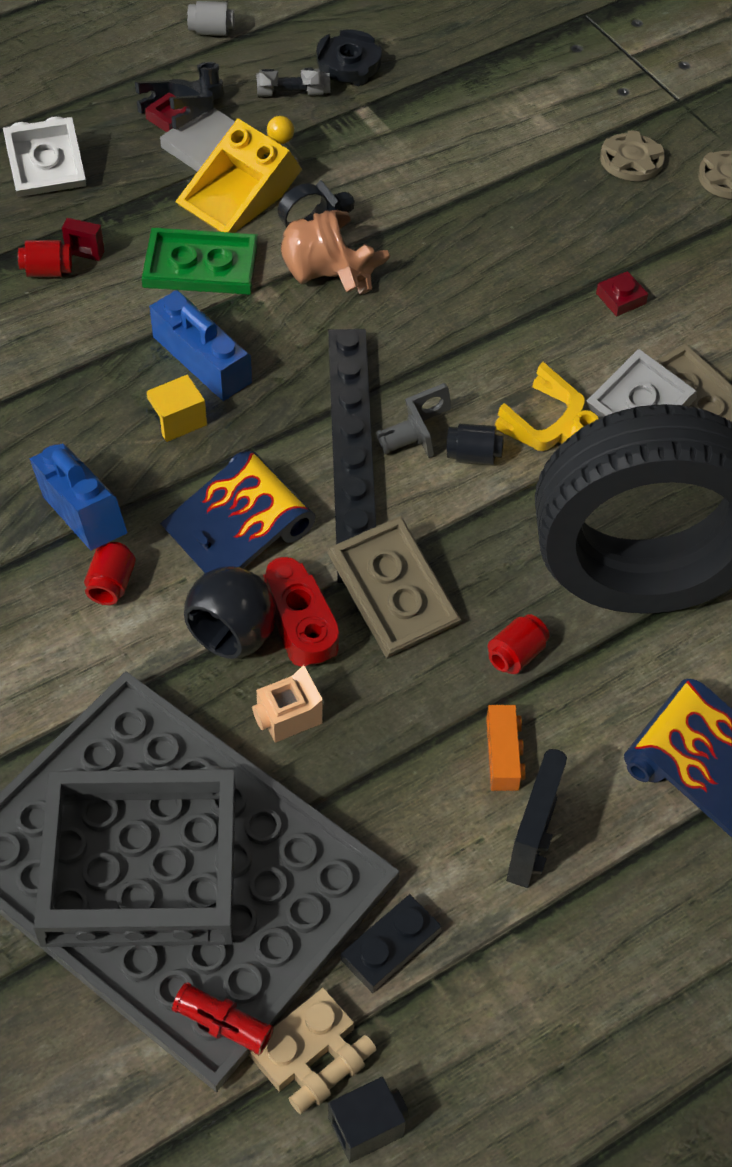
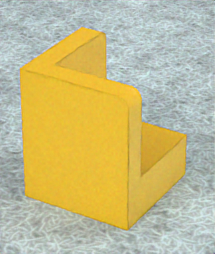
M188 375L147 391V399L160 417L161 432L165 441H171L207 426L205 399Z

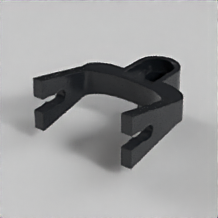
M215 62L200 63L197 66L199 80L193 82L182 79L135 81L136 93L142 94L151 91L150 97H144L137 101L138 112H145V108L169 92L176 96L170 97L171 109L176 110L186 107L184 113L171 117L172 128L178 129L205 112L214 108L213 100L224 95L223 81L219 79V64Z

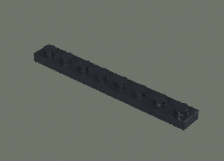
M328 329L336 544L376 527L366 329ZM337 571V583H344Z

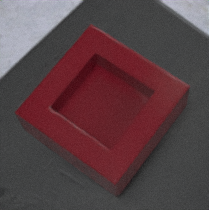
M170 92L145 108L146 119L165 132L172 129L171 117L186 111V107L176 110L171 109L170 97L176 96Z
M66 218L62 226L64 244L71 245L72 255L100 261L105 252L101 225Z
M628 271L602 281L597 285L596 294L616 317L643 306L647 302L648 293Z

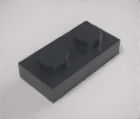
M409 894L341 953V961L373 994L441 934L442 925Z

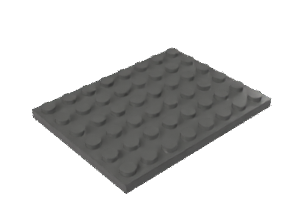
M127 671L111 684L0 792V915L216 1093L250 1054L249 1049L224 1036L217 1039L209 1035V1028L180 1013L173 1012L172 1005L183 984L189 982L192 986L221 1001L228 998L237 1003V1009L266 1024L274 1026L399 879L398 869ZM163 766L174 767L178 770H200L206 766L234 769L236 810L232 945L40 947L34 931L48 771H63L71 767L82 768L86 771H108L114 767H126L131 770H154ZM219 799L63 801L54 910L215 908L217 897Z

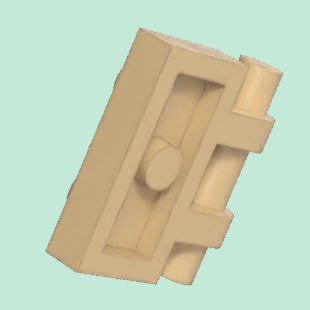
M321 988L274 1027L270 1041L261 1055L258 1056L249 1050V1057L279 1092L295 1079L301 1088L288 1099L294 1109L299 1114H302L312 1104L320 1105L330 1097V1089L348 1074L354 1076L365 1067L363 1061L377 1049L366 1035H363L353 1045L343 1040L354 1030V1022L328 992ZM329 1051L335 1060L316 1074L309 1067Z

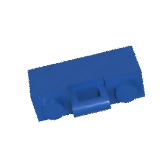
M175 290L149 306L153 337L222 401L252 383L251 355L180 291Z
M63 443L45 448L42 453L29 458L43 498L90 551L128 533L117 498L68 446Z

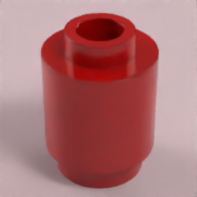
M26 240L25 248H18L19 270H25L27 277H62L63 273H72L71 245L62 244L61 240Z
M109 542L96 548L84 580L86 586L85 594L92 601L102 605H113L124 595L136 562L135 556L126 545L120 542Z
M528 614L524 617H517L489 641L488 652L490 662L501 672L509 674L519 673L546 648V642L550 637L548 628L542 620L534 615Z

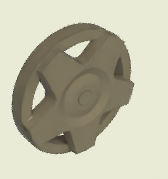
M628 130V133L606 138L600 153L601 164L610 174L629 181H643L655 177L662 170L665 158L664 149L661 144L641 135L639 131ZM607 153L614 156L612 161L609 160ZM657 159L658 163L654 165L652 160Z
M732 151L709 152L700 163L698 179L707 191L728 199H732ZM707 167H708L709 169H711L710 171H708L707 173H705V169H706Z

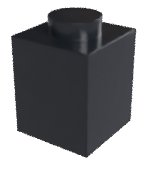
M383 1076L328 1102V1119L349 1163L404 1137L405 1118L409 1117L408 1108L399 1090L395 1088L390 1091Z

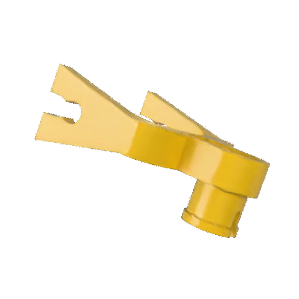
M542 362L538 367L536 373L538 376L534 379L532 387L564 402L567 405L564 414L550 427L536 430L503 403L498 412L500 417L494 425L497 426L498 431L537 451L548 450L558 442L564 443L582 427L599 419L595 413L582 410L585 402L584 396L547 364Z

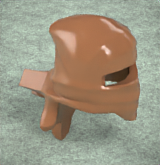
M332 210L324 211L321 214L314 213V220L312 221L302 218L292 221L287 226L283 234L281 254L293 277L300 284H305L311 279L322 276H339L346 292H351L357 288L358 293L363 295L372 290L371 273L374 268L387 262L390 257L388 250L375 252L372 247L365 244L356 251L345 246L340 229L351 221L348 212Z

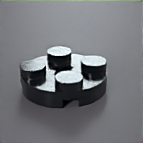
M353 29L340 30V36H335L331 39L330 34H328L318 42L316 48V62L320 71L329 73L330 79L350 82L354 86L367 84L369 77L376 74L381 66L382 49L380 45L379 47L375 45V38L363 31Z

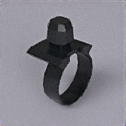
M322 180L316 185L311 183L300 184L284 195L279 203L278 216L287 227L291 223L287 221L289 211L295 203L308 195H320L321 201L307 217L303 218L307 221L314 220V213L321 214L324 211L339 210L349 213L354 209V198L349 192L332 194Z

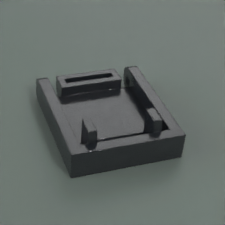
M549 749L545 752L514 841L506 881L525 888L529 887L533 874L542 875L547 860L546 857L539 854L540 851L548 852L553 834L547 833L556 806V793L567 762L566 754L560 750Z

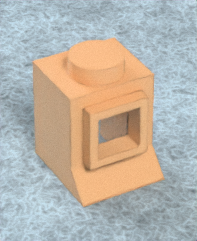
M304 665L292 676L256 690L257 704L252 706L254 717L261 730L268 728L275 743L322 724V697Z

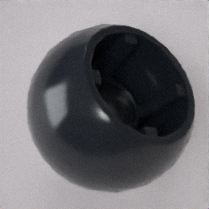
M234 566L219 567L203 574L187 593L184 604V620L194 638L212 653L228 659L241 658L256 652L269 639L277 617L276 603L266 583L253 572Z

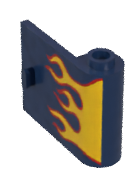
M247 451L232 457L224 469L160 524L200 569L207 573L216 568L226 566L245 568L280 536L287 543L301 539L314 525L316 515L256 452Z
M684 679L624 753L627 770L635 779L641 782L649 781L656 783L666 778L732 837V709L701 682L694 679Z

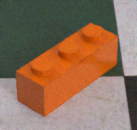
M488 705L486 723L491 791H519L520 781L525 780V764H520V756H523L524 749L523 739H518V732H521L522 728L521 715H516V705Z

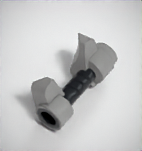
M304 68L301 70V77L278 78V70L261 69L259 73H256L257 97H272L273 91L307 90L309 96L330 93V74L323 73L318 68Z

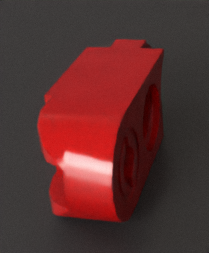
M279 557L272 560L267 565L266 574L263 575V579L276 603L277 617L275 623L289 659L294 665L302 667L303 665L322 663L336 657L339 651L338 625L313 575H308L303 563H299L293 558ZM295 608H303V610H294V609H295ZM316 633L317 637L310 638V634Z

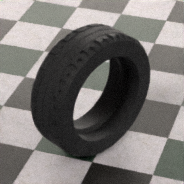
M672 404L646 405L606 415L571 435L546 462L544 469L540 473L535 492L540 551L545 566L551 572L554 579L570 593L592 605L618 612L640 614L670 612L688 608L711 600L732 588V422L720 415L696 407ZM670 482L693 484L712 490L724 497L718 507L696 525L660 538L639 540L617 538L601 533L585 523L588 516L610 498L627 490L649 484Z

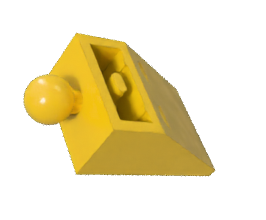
M285 116L272 118L267 125L268 136L237 118L175 202L219 232H237L279 200L302 171L290 150L280 145L292 139L294 135L292 121Z

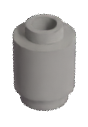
M197 1L196 4H189L187 15L188 31H196L197 35L228 36V30L234 29L235 11L234 9H229L228 2Z

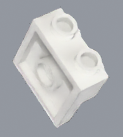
M51 117L45 121L30 124L18 122L11 125V127L3 128L17 197L86 186V178L72 117Z

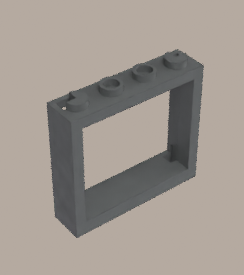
M163 766L154 770H131L126 767H114L108 771H86L82 768L71 767L63 771H48L34 931L40 947L232 945L236 810L234 769L206 766L200 770H178L174 767ZM219 799L217 897L215 908L54 910L63 801Z

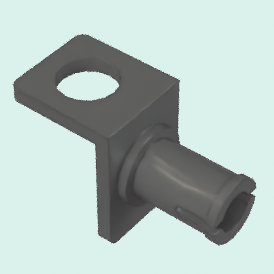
M446 383L406 398L408 420L384 430L376 431L378 441L385 455L417 441L418 444H422L428 458L434 456L431 436L423 421L449 411L452 408L449 388ZM433 397L441 398L434 407L422 408L427 400Z

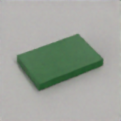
M151 228L141 278L142 288L251 295L258 234Z

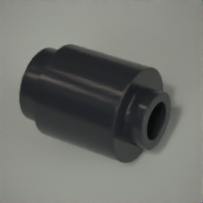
M459 423L458 427H449L447 458H455L457 463L494 465L495 457L502 458L504 434H497V426Z

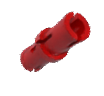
M189 982L184 983L180 988L172 1005L173 1012L180 1013L209 1028V1035L217 1039L224 1036L253 1051L258 1056L265 1050L274 1030L273 1025L266 1024L237 1009L236 1002L228 998L221 1001L192 986Z

